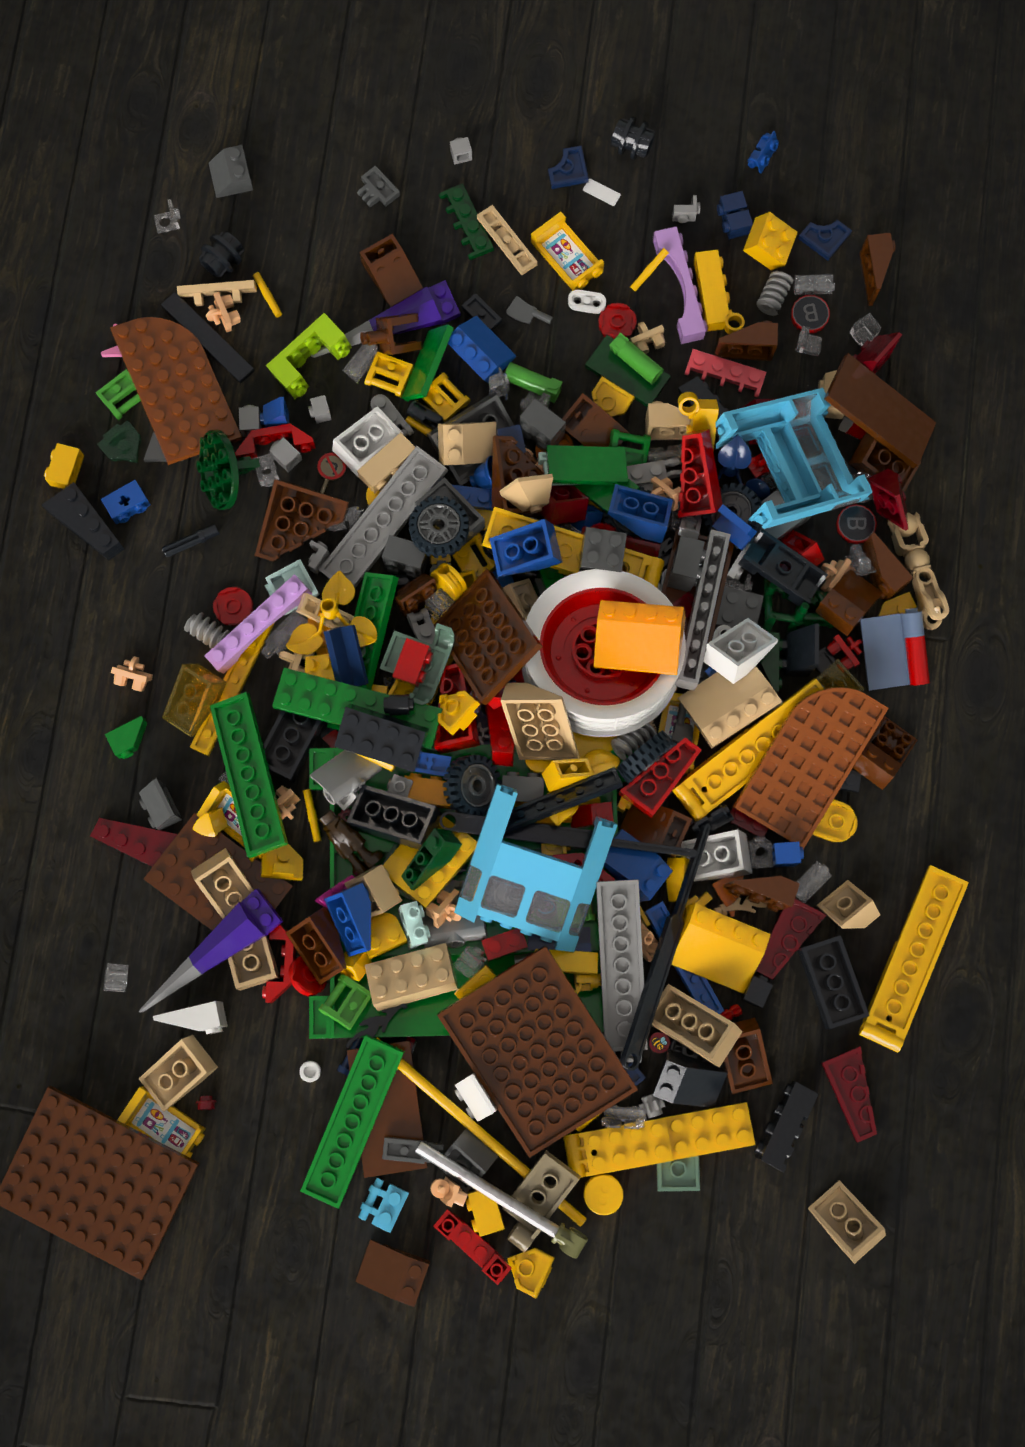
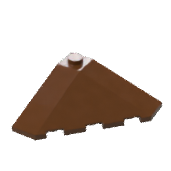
M493 436L492 509L497 507L526 517L543 518L540 512H522L502 497L499 492L517 478L544 475L535 465L538 461L528 451L523 453L516 446L518 441L513 436Z
M275 479L254 556L275 561L287 551L295 550L308 539H314L326 532V529L344 522L349 502L297 484Z

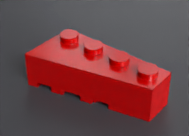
M710 430L692 431L682 436V472L680 473L681 492L679 493L680 510L678 511V518L716 513L722 505Z
M458 665L446 666L441 677V695L457 694L459 691H466L472 696L471 686ZM476 718L464 731L459 728L454 735L450 734L439 724L434 748L440 754L480 746Z
M487 704L485 705L492 764L513 767L516 747L503 706L493 709Z
M684 738L657 762L652 764L648 770L641 773L621 789L618 794L652 818L702 749L687 738Z

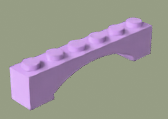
M677 227L654 231L653 243L656 254L658 255L663 248L669 252L664 260L674 270L683 292L684 314L677 322L681 344L702 340L708 328L706 320H703L701 316L703 313L702 305L700 302L698 303L696 298L698 296L697 287L693 285L691 280L693 279L692 269L688 268L687 251H683L682 234L678 233Z
M294 574L212 648L205 657L217 671L224 674L239 661L238 659L243 652L268 627L299 605L303 593L310 595L313 593Z

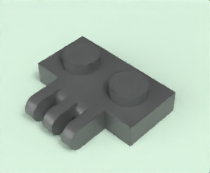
M376 166L361 176V180L365 185L358 190L357 194L360 197L363 196L362 199L367 202L369 207H372L378 201L388 206L400 196V191Z

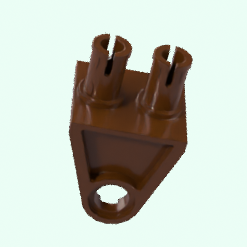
M418 313L376 318V331L360 333L362 345L379 344L380 352L390 355L423 349L421 341L396 343L393 340L392 330H394V326L418 322Z

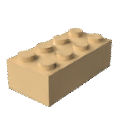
M446 943L365 965L372 1003L377 1011L459 989L451 953Z
M670 984L662 992L652 1026L719 1068L742 1033L735 1023Z

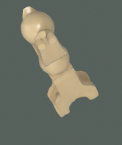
M917 512L914 515L907 513L908 530H903L889 520L887 524L892 532L891 538L895 552L898 556L905 557V566L913 576L912 585L917 598L918 611H922L924 628L935 630L941 625L942 619L948 615L949 606L944 593L939 589L934 572L931 570V565H929L930 556L924 550L929 538L924 525L920 521V515ZM916 532L919 544L905 545L902 537H909ZM919 576L925 577L927 582L921 581ZM928 615L931 619L936 620V623L931 624L928 622Z

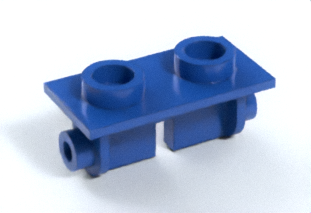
M775 131L772 134L765 133V135H762L756 146V149L761 151L754 150L748 159V166L750 168L758 167L760 174L769 164L772 154L778 148L779 142Z

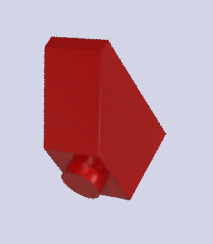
M794 530L780 540L815 566H818L825 560L817 542Z
M603 802L579 806L576 813L572 815L571 828L595 827L593 823L596 816L614 822L612 803Z

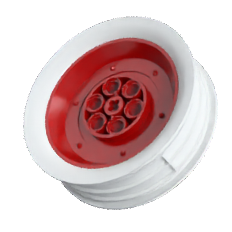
M590 569L568 575L555 582L540 595L532 606L526 622L543 647L522 667V674L525 683L563 697L572 732L592 737H613L644 727L665 709L677 687L675 683L684 663L686 640L685 633H683L677 675L597 668L601 672L593 673L591 669L594 668L597 618L601 600L665 606L673 605L658 588L641 577L624 571L615 572ZM592 636L594 639L586 640L584 637ZM580 653H583V654H585L587 657H586V658H580V657H578L577 655L580 654Z

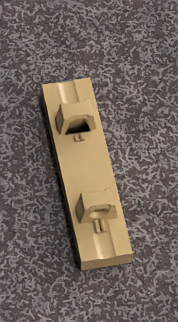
M493 205L477 214L478 221L521 275L537 266V260Z
M254 280L177 286V294L180 298L194 297L196 306H204L203 296H213V293L217 292L220 295L232 294L234 303H242V293L257 292V285Z
M303 593L296 612L320 623V615H317L322 600L308 593ZM339 609L341 616L350 624L354 616ZM338 617L333 620L324 618L323 625L328 628L345 626Z

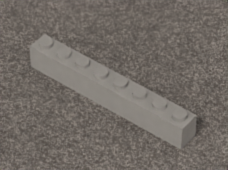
M711 529L705 545V549H707L706 555L701 565L702 573L696 586L685 635L686 651L684 663L675 683L677 687L694 691L699 683L731 534Z

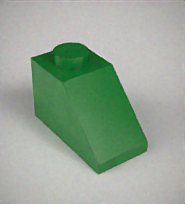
M140 716L105 734L116 757L127 759L134 755V751L138 750L147 726L145 718Z

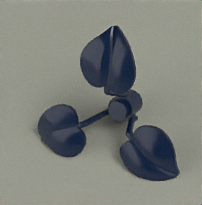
M738 434L719 450L718 461L722 468L719 469L718 481L722 474L727 477L736 475L739 484L744 485L738 469L747 468L751 463L752 455L747 443ZM750 479L744 485L753 490L761 501L771 495L769 485L762 479Z

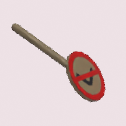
M327 453L318 461V472L325 478L321 493L325 492L329 480H337L346 472V464L335 453Z

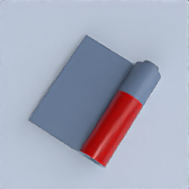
M917 607L907 608L905 613L863 618L860 620L869 691L930 683L922 611H918Z

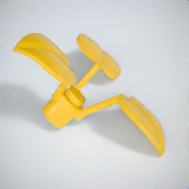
M341 571L335 573L323 589V600L320 603L322 613H320L319 630L317 631L313 624L305 623L299 625L292 632L286 644L290 651L303 655L318 651L323 645V639L320 634L323 630L324 618L333 620L338 617L345 626L355 625L360 648L377 640V630L368 618L356 616L349 624L339 613L338 605L350 603L355 596V588L352 582Z
M603 749L591 750L584 757L588 759L594 775L613 767L617 769L621 762L619 757ZM525 760V763L532 772L543 773L553 760ZM579 805L549 816V818L556 826H559L563 821L576 813Z

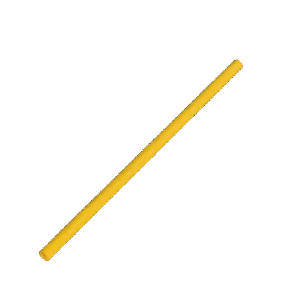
M401 1060L398 1069L523 1178L527 1176L530 1169L405 1060ZM565 1199L558 1207L580 1227L587 1219Z

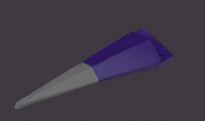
M446 280L429 288L425 287L346 333L345 336L351 346L361 344L360 333L376 331V318L418 313V322L394 326L392 332L395 335L444 324L460 317L461 314ZM324 346L316 354L311 355V357L315 358L330 352Z
M255 889L244 900L239 902L143 1005L139 1012L146 1011L200 975L267 936L279 926L283 920L259 889Z

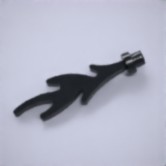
M410 1003L381 1010L382 1013L387 1014L385 1017L375 1016L362 1021L359 1025H368V1028L350 1039L346 1047L349 1048L355 1040L366 1034L374 1037L380 1026H382V1032L384 1033L392 1017L401 1008L407 1009V1005Z

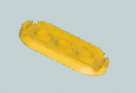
M834 799L812 835L830 842H843L849 839L855 833L858 824L857 817L853 812L854 810L848 804Z

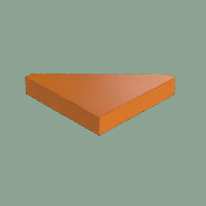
M744 875L720 879L712 884L721 902L726 907L734 903L739 896L730 894L728 892L729 889L724 888V884L735 880H743ZM727 911L730 917L735 915V911Z

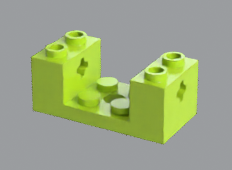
M325 313L266 365L273 376L294 399L303 396L309 387L302 375L296 370L297 367L300 368L305 364L308 357L316 354L321 346L324 345L339 360L346 357L352 348L345 334Z

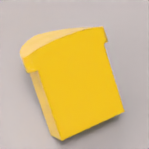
M222 807L202 815L194 824L193 830L204 836H217L218 832L228 827Z

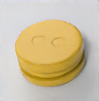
M447 563L440 564L437 569L430 573V576L436 581L439 593L450 601H456L467 590L463 577L454 567Z
M606 1173L594 1175L585 1184L583 1191L584 1200L592 1212L598 1215H610L619 1209L623 1201V1189L615 1177Z

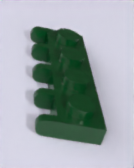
M463 183L439 194L440 199L448 198L451 206L445 209L448 214L454 212L458 219V222L453 224L455 230L462 228L466 238L461 240L462 245L470 244L473 250L468 255L469 260L494 251V247L484 227L477 219V212Z

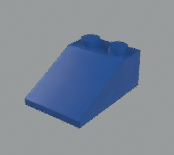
M615 484L608 515L642 539L662 544L668 527L673 499Z
M546 519L489 538L498 577L541 570L563 563L554 525Z
M620 829L613 838L640 842L623 829ZM614 847L609 848L604 867L616 880H639L640 902L651 900L673 871L656 853Z
M363 883L325 898L324 901L348 956L371 950V901L369 892Z

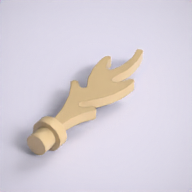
M739 897L727 907L724 904H720L719 907L714 908V911L726 916L727 911L735 910L756 913L752 906L766 908L767 904L762 902L755 904L748 901V897H746L742 905H740L741 898Z

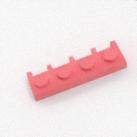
M696 349L692 350L684 374L688 376L691 370L703 374L701 378L703 381H705L706 375L720 379L719 386L722 387L725 381L739 385L738 392H742L743 387L755 390L754 397L757 398L766 376L765 371Z

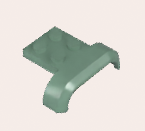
M439 623L436 624L432 644L394 630L380 666L381 670L394 673L406 638L429 645L432 648L433 658L424 670L426 672L425 680L410 693V698H414V703L419 705H425L432 701L455 641L452 628Z

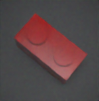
M406 638L392 677L395 680L419 687V684L423 683L426 677V672L424 671L426 665L432 661V648L429 645Z
M516 928L481 940L488 962L528 948L524 934L520 933L521 929Z

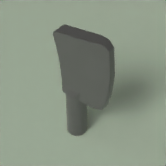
M518 296L515 297L506 310L508 316L530 324L534 317L548 324H551L553 320L552 316L537 310V308L526 303Z
M679 703L677 720L671 740L680 742L687 738L692 742L693 726L684 723L686 710L681 703Z

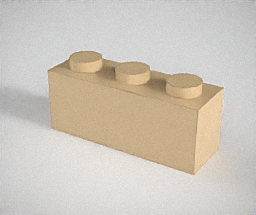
M400 432L357 470L359 478L374 494L381 491L415 449V446Z

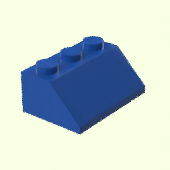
M478 316L459 325L452 332L448 342L454 351L488 384H491L516 357Z

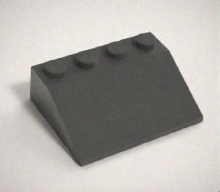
M497 394L486 396L445 422H496V430L514 426ZM436 427L426 435L439 455L438 427ZM482 463L445 466L458 485L462 486L470 481V476L474 475L475 469Z

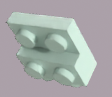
M300 559L265 577L268 584L264 586L270 596L294 574L313 593L311 594L312 596L317 597L319 595ZM298 606L287 612L285 615L297 610Z
M417 901L400 905L398 912L408 941L409 950L427 944L428 938L431 936L428 926H424L422 918L425 917L422 905L418 906Z

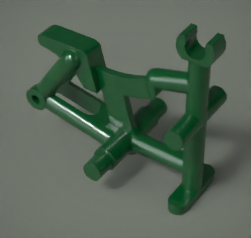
M764 577V597L761 608H764L765 623L762 628L768 633L771 631L776 620L790 622L786 634L798 630L800 626H810L813 624L827 626L830 629L835 628L817 613H807V610L812 609L814 606L818 608L820 602L828 593L816 591L811 598V602L809 604L803 602L800 607L797 605L792 615L773 612L772 596L774 592L781 593L783 599H787L789 594Z

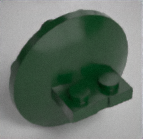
M209 430L204 437L200 438L199 461L196 463L197 471L201 474L202 479L200 482L201 490L206 493L213 508L218 510L230 509L237 498L239 475L246 474L260 467L259 459H251V456L239 458V461H237L230 440L221 430Z

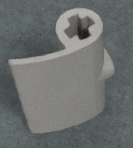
M344 750L311 773L310 777L323 788V794L327 801L335 805L349 793H357L361 789L362 784L365 785L366 781L382 770V767L355 753Z
M424 911L425 917L422 918L424 926H428L431 936L428 938V943L424 944L425 948L446 943L450 948H459L464 946L466 941L470 942L488 938L486 923L478 915L474 923L462 917L459 921L446 920L438 929L433 926V919L428 917L426 911Z

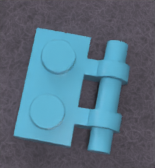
M377 1177L374 1184L370 1185L368 1190L370 1193L366 1201L362 1202L358 1218L366 1221L370 1213L375 1216L371 1224L391 1233L409 1192L391 1183L386 1191L381 1188L384 1180ZM377 1195L383 1197L379 1208L373 1206Z

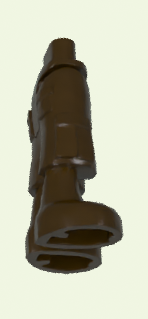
M330 810L319 820L325 826L323 829L326 831L328 839L335 845L334 847L342 859H348L353 868L352 874L356 877L374 866L385 854L381 850L374 852L368 850L364 846L366 840L357 830H354L343 818H340V815L337 816ZM354 851H357V852H358V854L361 856V858L363 859V861H361V860L355 855Z

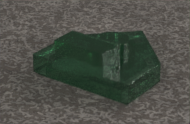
M128 420L121 426L116 424L103 435L104 439L97 444L110 461L121 460L138 463L141 436Z

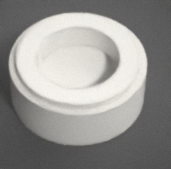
M307 1061L300 1067V1076L306 1082H314L321 1075V1067L315 1061Z

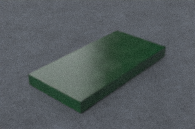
M606 335L585 364V368L599 377L603 376L633 395L635 400L648 407V403L655 401L671 376L663 371L658 380L651 385L610 350L609 345L614 339Z

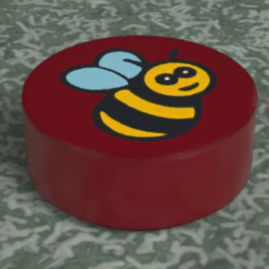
M656 1032L649 1038V1047L653 1052L664 1053L668 1050L670 1040L665 1033Z

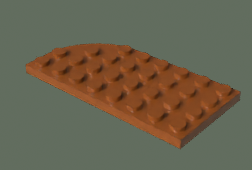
M156 317L137 318L110 327L168 465L199 455L200 438L204 437L209 430L223 431L231 443L242 440V436L205 351L193 333L178 323Z
M826 688L806 696L788 714L733 807L789 841L799 842L800 847L804 849L889 708L865 693L850 688Z

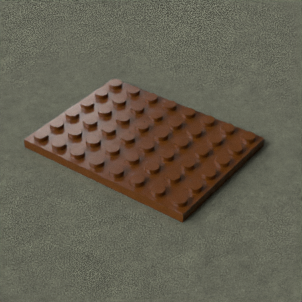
M546 945L437 1013L438 1018L529 1158L638 1090Z
M49 1086L0 1185V1206L126 1273L143 1280L199 1166V1162Z

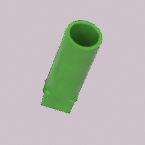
M619 333L609 345L610 350L615 355L620 357L651 385L658 380L664 371L662 367L629 341L622 333Z
M512 362L509 363L503 380L538 394L552 403L556 402L563 383L555 378L550 379Z

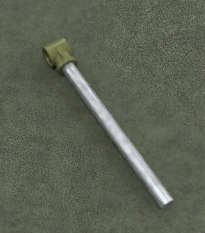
M421 1141L415 1153L551 1236V1242L553 1244L558 1243L559 1248L568 1256L577 1259L587 1243V1236L572 1227L567 1229L562 1222L559 1226L426 1143Z

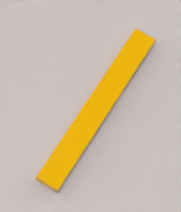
M275 622L253 641L239 657V661L227 671L211 705L241 693ZM210 707L190 745L191 749L210 756L218 739Z

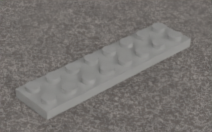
M416 446L319 568V571L328 578L341 571L356 588L364 578L365 572H368L383 554L389 535L397 536L411 518L412 511L414 512L416 507L415 502L440 482L448 472V469Z
M638 879L596 882L604 1036L614 1051H623L644 988ZM647 1041L644 1050H648Z

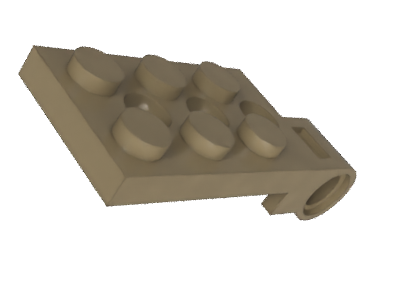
M546 1150L511 1197L549 1219L580 1180L581 1176ZM548 1176L555 1178L556 1184H547L545 1178ZM540 1192L544 1199L541 1201L534 1199L533 1193ZM503 1207L504 1211L518 1220L509 1233L507 1240L521 1251L526 1252L541 1230Z

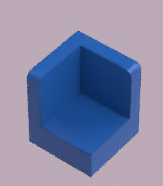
M588 505L585 520L571 523V527L581 534L583 526L590 527L593 524L601 523L603 512L593 505Z

